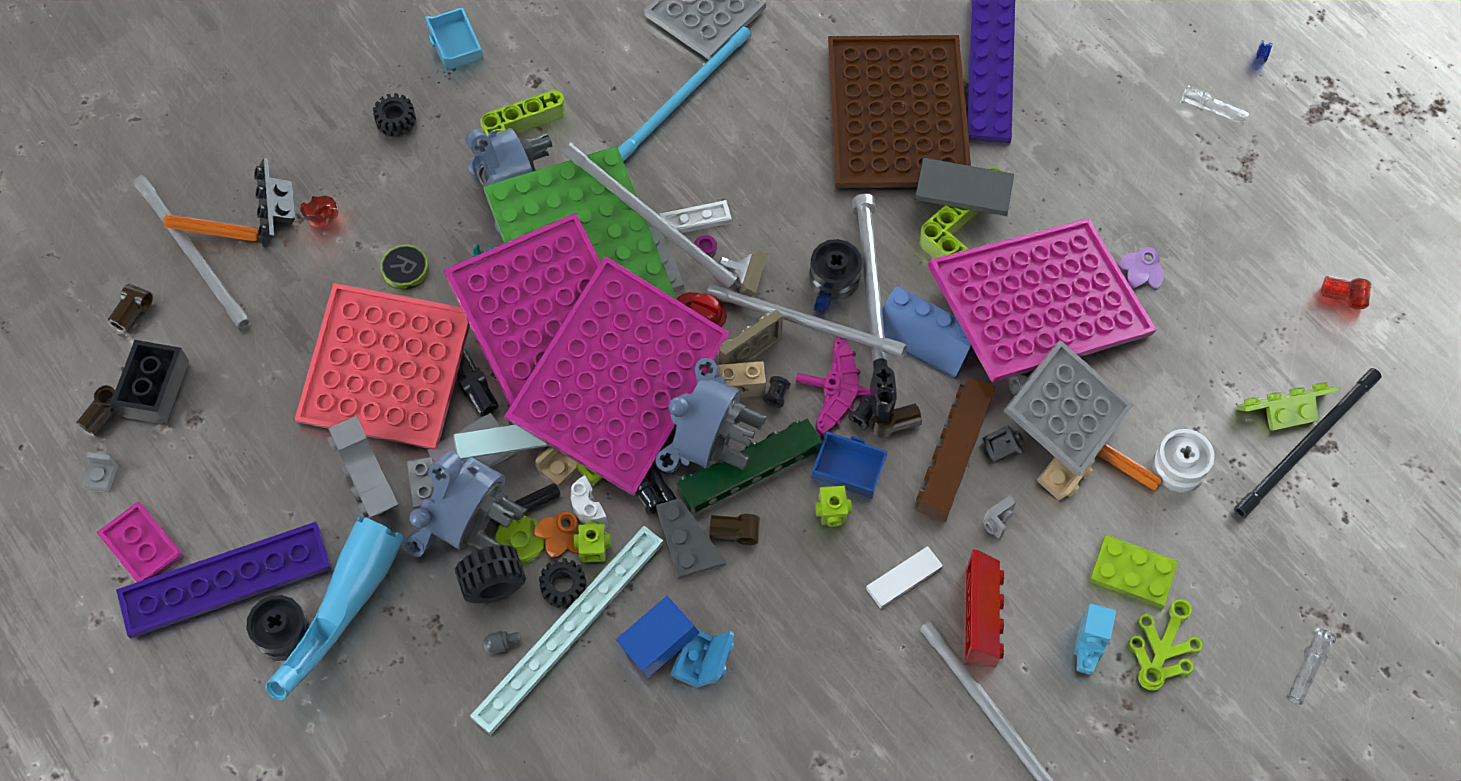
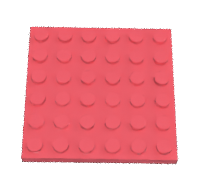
M333 283L294 420L297 423L328 429L357 416L367 437L437 450L470 328L462 308Z

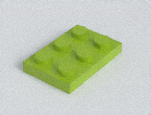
M1105 534L1089 582L1163 609L1179 561Z

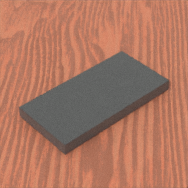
M923 158L915 200L1007 216L1014 174Z

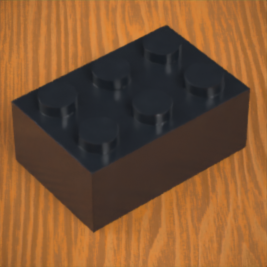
M134 340L110 403L119 417L166 425L189 363L182 348Z

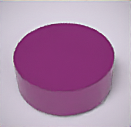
M702 235L694 242L709 257L715 256L717 242L713 237Z

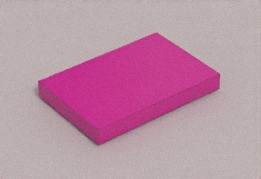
M139 501L96 532L136 582L160 575L184 557Z

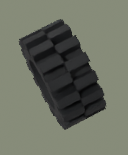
M394 93V97H391V94H387V99L382 96L380 98L381 103L376 101V107H373V115L378 130L380 129L381 133L385 134L386 132L387 136H391L394 133L395 137H398L399 132L405 135L406 129L409 132L412 130L411 125H415L416 115L409 98L406 99L405 95H401L399 98L398 93ZM393 111L403 112L396 119L386 118Z
M562 558V562L555 559L553 565L549 562L546 564L547 569H542V576H539V586L542 596L547 600L548 604L551 605L553 603L556 608H559V605H563V609L568 608V604L572 605L585 591L587 586L586 578L582 567L579 564L576 566L575 561L571 560L569 563L567 558ZM561 575H567L573 580L571 588L564 592L557 591L553 587L554 580Z

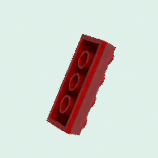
M975 549L972 550L966 566L965 665L996 667L999 660L1004 657V644L1000 643V634L1004 632V619L1000 618V610L1004 608V594H1000V585L1003 586L1004 570H1000L999 560Z

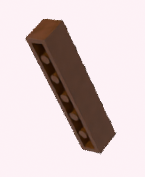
M969 377L965 385L960 384L956 394L959 402L957 406L952 405L948 418L952 419L949 426L944 425L940 439L944 440L941 447L936 446L932 457L933 460H936L934 467H928L924 478L928 482L925 489L920 488L916 502L920 503L918 512L945 522L947 521L991 403L995 386Z

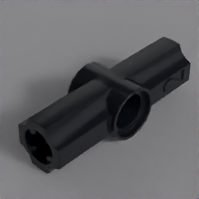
M464 348L457 381L465 396L469 397L480 417L486 416L489 413L493 414L499 408V405L488 387L489 385L483 372L479 367L475 366L468 351Z

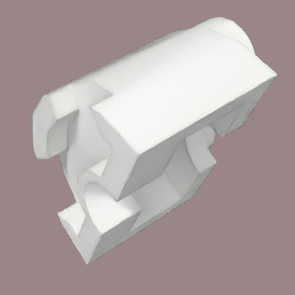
M584 475L573 483L571 487L570 498L574 515L581 525H585L587 522H598L599 524H604L605 528H608L607 516L601 504L594 502V497L591 493L593 489Z

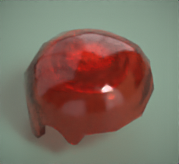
M326 195L312 196L309 203H301L300 211L310 225L320 228L328 226L338 217L339 206L332 197Z

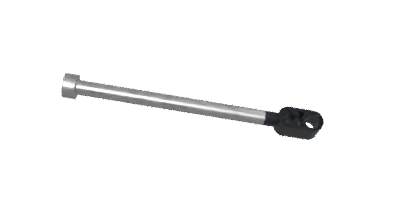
M860 194L853 198L852 205L853 213L859 219L870 334L885 338L872 215L876 211L875 198L870 194ZM871 347L874 369L870 383L871 407L875 416L885 419L893 414L897 400L895 374L888 367L887 353Z

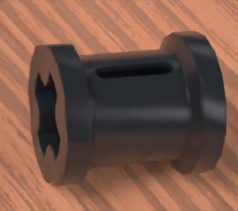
M772 376L769 380L770 387L768 393L764 395L763 401L769 406L781 408L784 406L785 401L783 398L791 383L783 377Z
M866 396L862 397L860 405L848 416L849 420L858 428L866 429L869 425L868 421L873 415L871 399Z
M652 481L641 484L634 494L642 501L647 515L657 512L656 505L665 503L655 491V484Z

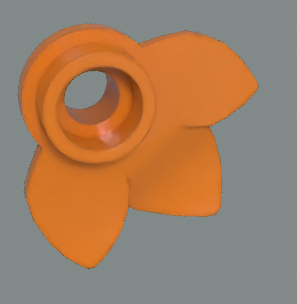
M569 511L559 512L554 518L546 517L542 519L535 527L534 536L546 539L545 550L550 558L560 556L567 548L574 553H579V549H574V534H579V530L577 529L578 520L573 513ZM561 521L568 522L569 527H562Z

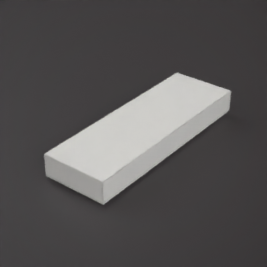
M727 200L659 214L660 217L681 234L732 223Z
M927 546L867 585L866 590L879 608L882 609L940 571L943 565Z

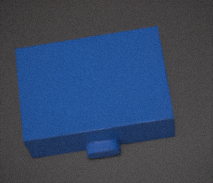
M826 431L812 470L811 479L832 486H845L847 491L872 499L886 462L888 451L867 445L864 439L851 436V439Z
M667 595L621 634L616 641L649 678L700 632Z

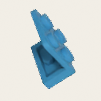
M698 630L700 633L678 651L670 676L696 688L722 679L726 672L725 662L727 656L734 647L733 632L726 631L710 636Z

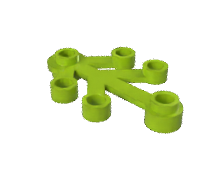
M1177 599L1171 604L1169 608L1171 619L1162 640H1160L1154 627V618L1151 615L1143 614L1138 619L1137 626L1140 630L1145 631L1155 654L1152 663L1144 649L1145 641L1142 637L1133 636L1128 642V649L1135 653L1142 668L1138 674L1139 683L1147 690L1155 691L1160 689L1167 678L1176 675H1190L1194 665L1189 659H1182L1177 665L1162 668L1164 661L1188 652L1190 654H1197L1203 648V642L1198 637H1191L1186 642L1171 646L1181 622L1187 620L1192 613L1190 603L1184 599ZM1175 609H1180L1183 612V615H1178L1175 612ZM1142 619L1148 620L1150 626L1143 625ZM1132 641L1139 642L1140 648H1135L1132 645ZM1190 642H1195L1198 645V649L1192 648ZM1181 664H1186L1189 667V671L1182 670ZM1147 675H1153L1155 682H1150L1147 679Z

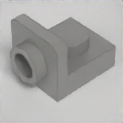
M98 451L97 453L88 452L86 458L90 464L82 486L88 490L109 493L118 464L109 453Z
M1010 495L987 510L983 519L987 531L990 534H995L998 539L1004 535L1006 530L1003 522L1007 521L1014 514L1012 511L1016 501Z

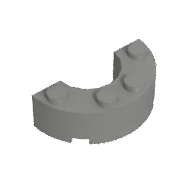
M357 416L328 428L331 436L327 439L333 452L338 450L345 463L340 467L346 480L352 478L355 486L351 487V491L356 501L362 500V503L358 504L363 516L365 518L369 516L371 519L399 506Z

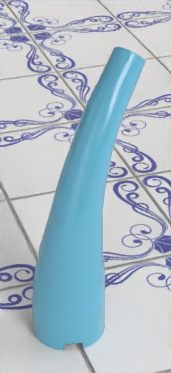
M358 516L338 557L332 578L316 616L295 650L265 685L267 693L272 698L284 700L321 661L385 578L405 536L398 532L395 534L382 524Z

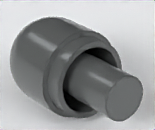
M498 631L487 635L483 644L488 653L497 654L507 651V649H510V644L518 643L521 640L518 632L507 634L506 631Z

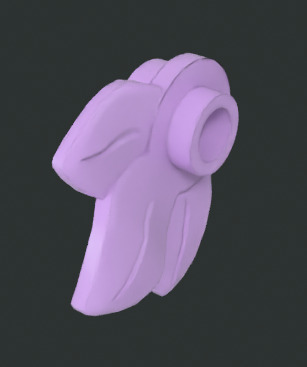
M1144 247L1138 253H1128L1119 262L1118 267L1128 271L1127 280L1131 288L1138 287L1147 281L1153 288L1158 289L1163 282L1164 271L1159 265V253L1154 248ZM1150 255L1152 260L1146 261L1144 256Z

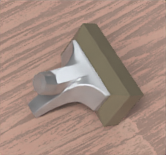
M758 250L738 262L721 257L718 264L724 266L737 277L734 281L737 292L751 297L757 291L768 253Z

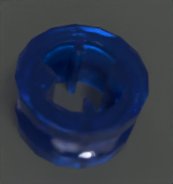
M1261 40L1255 59L1262 58L1266 62L1273 43L1266 44L1264 40Z
M820 290L815 301L814 310L820 309L822 313L826 314L832 294H824Z

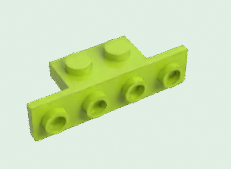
M1327 382L1316 383L1312 385V389L1305 390L1304 387L1290 389L1289 394L1282 395V392L1267 394L1266 399L1259 400V397L1244 399L1243 404L1236 406L1237 410L1246 412L1266 407L1269 430H1278L1319 421L1315 397L1338 392V388L1328 386Z

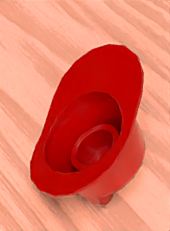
M688 292L677 297L679 302L721 328L726 323V309L713 295Z

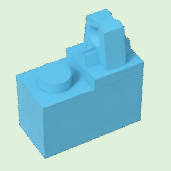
M1091 603L1080 621L1074 654L1077 655L1076 671L1089 675L1093 674L1097 662L1104 654L1105 647L1111 639L1116 610Z

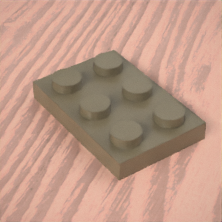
M778 310L771 314L766 313L759 319V322L753 326L745 327L735 338L724 341L719 348V365L747 363L781 340L783 315Z

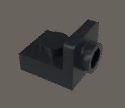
M1009 425L982 438L992 461H996L1015 451L1019 454L1024 452L1021 446L1024 444V440L1018 430L1014 431Z

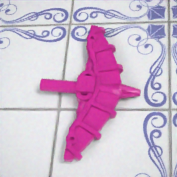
M836 336L833 345V364L826 379L797 373L796 382L824 388V406L819 413L815 429L819 438L823 439L825 438L826 431H829L835 425L839 426L841 424L840 419L847 410L852 411V403L856 396H870V390L859 385L858 375L861 374V371L856 368L853 358L856 356L855 351H851L847 339Z

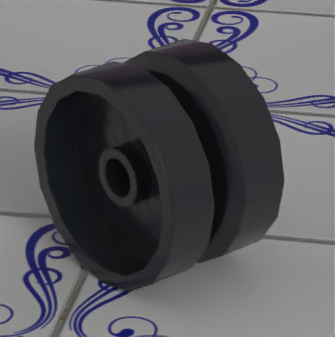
M833 239L819 244L813 250L810 260L809 279L810 285L817 294L826 299L841 300L851 296L858 289L863 264L862 256L858 249L848 241Z
M271 595L260 600L252 607L247 617L246 630L250 640L266 658L275 661H286L302 640L310 626V622L301 606L293 598L284 595Z

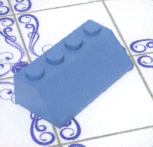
M896 286L882 309L885 338L907 344L906 354L956 379L973 350L956 316Z

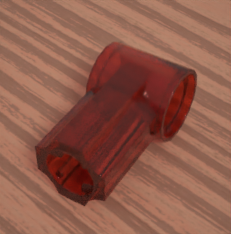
M1326 276L1320 294L1322 297L1347 302V305L1353 309H1365L1369 306L1372 284L1370 281L1362 278L1348 281Z

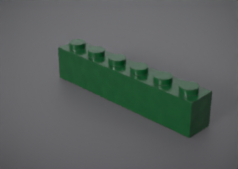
M808 418L801 422L799 420L794 421L786 429L780 432L774 431L766 439L758 443L752 442L749 447L746 446L744 450L740 451L750 456L744 470L726 462L713 463L709 468L703 467L701 471L693 475L687 474L677 482V493L694 516L818 454L822 441Z

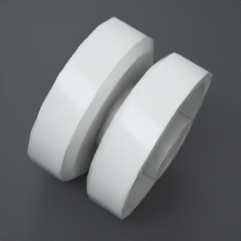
M1189 429L1174 430L1167 434L1153 457L1152 469L1154 474L1162 478L1160 484L1167 489L1180 493L1189 492L1201 485L1213 466L1214 450L1207 438L1197 431Z

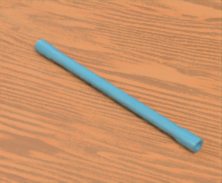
M742 26L694 76L618 148L623 162L720 64L751 36L748 28Z

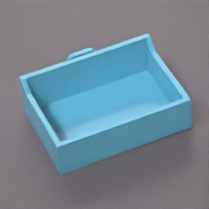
M463 7L434 17L425 16L430 36H428L432 47H436L446 71L483 59L482 49Z

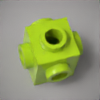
M845 486L820 487L819 501H815L816 516H821V524L837 527L847 523L848 514H852L851 499H846Z
M587 522L585 525H579V534H574V549H579L580 563L606 562V548H610L611 542L610 533H605L604 524Z

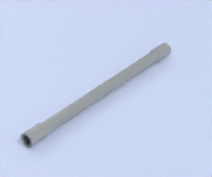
M570 142L562 151L563 155L577 166L583 168L707 269L724 286L729 288L737 279L729 270L714 261L590 160L573 143Z
M140 175L136 177L133 182L134 185L149 202L162 222H164L165 215L172 214L159 198L146 176ZM167 228L225 307L238 329L246 328L250 324V319L234 301L186 233L182 230Z
M713 283L707 289V294L713 295L717 300L730 302L765 314H771L778 310L783 315L784 320L876 348L887 354L904 358L907 352L908 345L902 342L881 338L734 292L729 288Z
M930 620L922 625L920 631L932 647L943 657L1036 781H1053L947 643L946 638L934 622Z

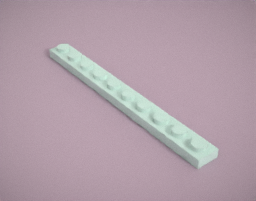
M643 526L470 715L471 719L492 735L661 548L663 540Z

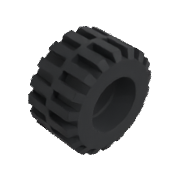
M496 545L482 548L463 558L455 567L463 598L466 602L473 604L489 603L505 598L521 588L526 580L517 550L513 546Z

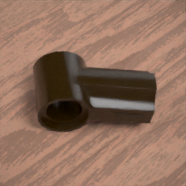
M131 283L125 285L120 294V302L108 318V323L121 332H127L138 314L150 307L153 301V294Z
M109 385L99 387L94 393V401L76 423L85 431L95 436L110 416L117 414L110 405L111 400L106 403L109 398L113 397L115 389Z
M915 403L896 408L893 414L885 419L874 415L872 432L879 438H887L893 432L922 425L919 407ZM886 421L887 423H889V425L884 426L881 425L879 422Z
M741 514L738 517L711 515L709 538L736 540L737 543L747 546L756 545L759 541L760 517L754 514Z

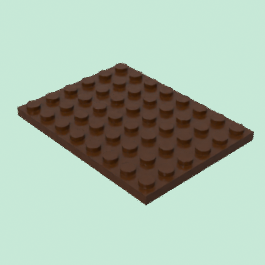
M959 35L828 36L835 188L918 187L923 158L971 166Z

